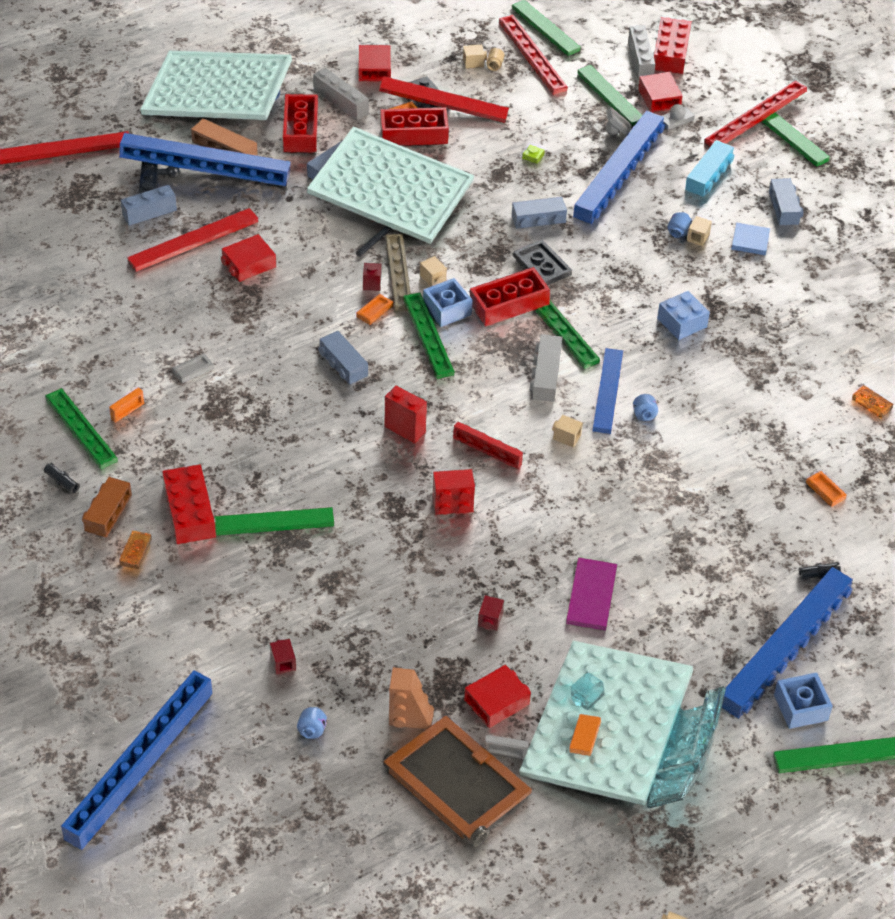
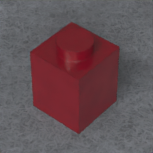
M364 263L363 290L381 291L382 263Z
M484 596L478 614L479 627L498 631L504 612L503 599Z
M285 639L271 642L270 656L276 675L296 671V657L291 640Z

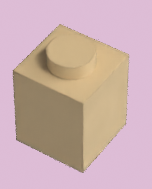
M482 44L463 46L465 68L484 67V61L487 60V52L483 50Z
M696 216L689 227L687 241L703 246L710 235L712 221Z
M434 256L420 263V276L430 286H434L446 281L447 268Z
M562 414L560 419L556 420L552 426V431H554L553 440L574 447L581 437L583 422Z

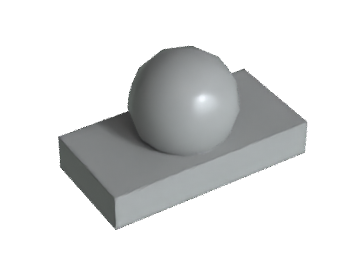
M680 104L672 106L670 113L662 115L664 117L663 124H665L667 130L693 121L695 115L689 109Z
M609 107L606 110L608 118L606 131L611 135H616L621 131L627 136L632 130V125L612 107Z

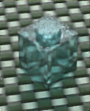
M588 671L570 687L573 703L587 711L604 696L603 681Z

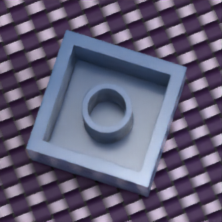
M455 278L423 289V299L427 309L440 327L472 315V299Z
M686 291L659 303L657 319L680 340L707 328L710 312L689 291Z
M817 672L777 681L774 697L789 729L829 721L833 706Z

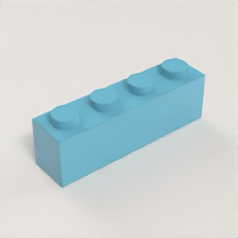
M716 140L687 176L685 190L702 197L707 191L709 192L712 189L713 183L719 180L720 174L726 171L727 165L733 162L735 157L733 154L734 147Z

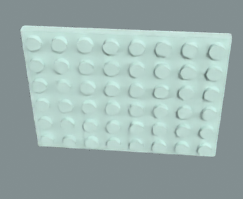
M169 50L140 109L141 114L150 116L267 120L292 61L291 55Z
M353 127L308 186L307 193L431 244L473 182L474 175Z
M573 641L528 748L527 755L519 770L520 776L645 806L689 684L693 666ZM580 714L601 717V724L591 756L570 753L569 750Z

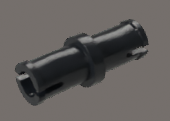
M52 462L45 466L44 473L52 477L57 485H62L71 494L79 490L80 484L71 479L66 471H61Z
M837 561L828 564L816 563L815 566L803 568L799 567V576L801 580L816 577L822 579L832 567L841 572V566H838L840 563Z

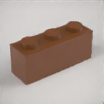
M108 477L106 482L102 483L98 495L92 499L90 508L82 516L86 532L107 538L132 496L129 482Z

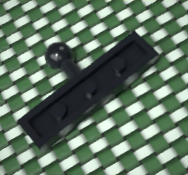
M142 162L138 194L157 189L160 175H168L171 178H175L180 174V169L173 166L159 169L160 164Z

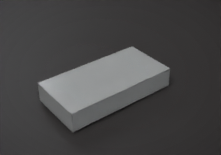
M204 353L172 369L175 376L181 383H184L214 369V364Z
M486 735L484 749L490 754L524 759L528 752L529 741Z

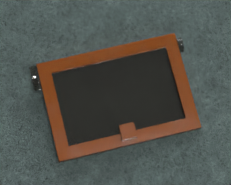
M447 716L437 721L397 752L393 750L388 751L383 758V765L389 770V774L462 839L468 840L475 848L481 846L487 840L490 834V830L487 828L532 793V789Z

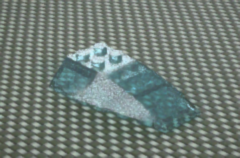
M724 686L706 691L702 706L685 711L681 708L679 709L647 798V807L649 809L684 800L693 788L706 764L714 742L726 691Z

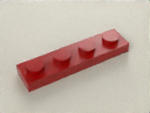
M459 421L454 425L453 439L516 469L521 467L523 452L519 449L509 446Z

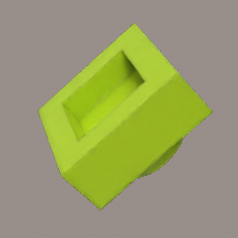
M530 144L523 152L522 159L537 164L544 156L545 150Z

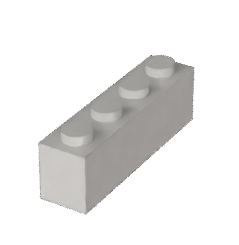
M645 25L630 26L628 43L637 79L639 80L640 76L654 74L655 61Z
M326 68L313 74L314 91L356 121L369 114L368 97Z
M541 334L540 342L536 341L535 352H538V354H534L533 365H536V367H532L531 378L535 379L530 381L529 390L533 392L532 399L555 401L562 347L561 336Z

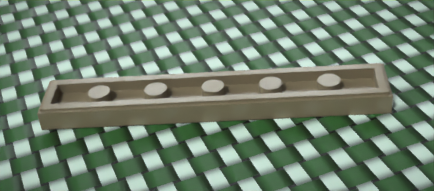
M403 234L385 235L395 312L408 311L403 301V296L411 294Z

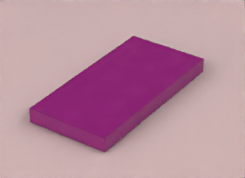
M578 557L566 624L606 631L618 564Z

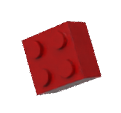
M472 469L433 472L432 499L435 515L474 512L475 483Z

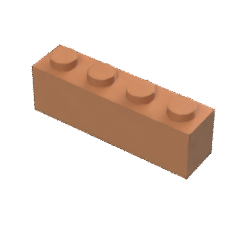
M202 119L191 129L192 142L200 146L258 156L256 142L208 120Z

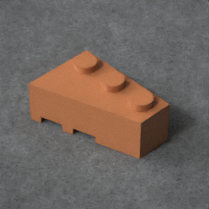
M393 667L389 688V725L398 728L428 729L432 726L434 708L429 704L427 694H424L422 691V684L415 670Z

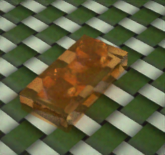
M865 385L852 395V400L880 418H883L890 412L894 405Z
M132 530L119 559L120 566L134 569L140 568L152 540L151 534Z

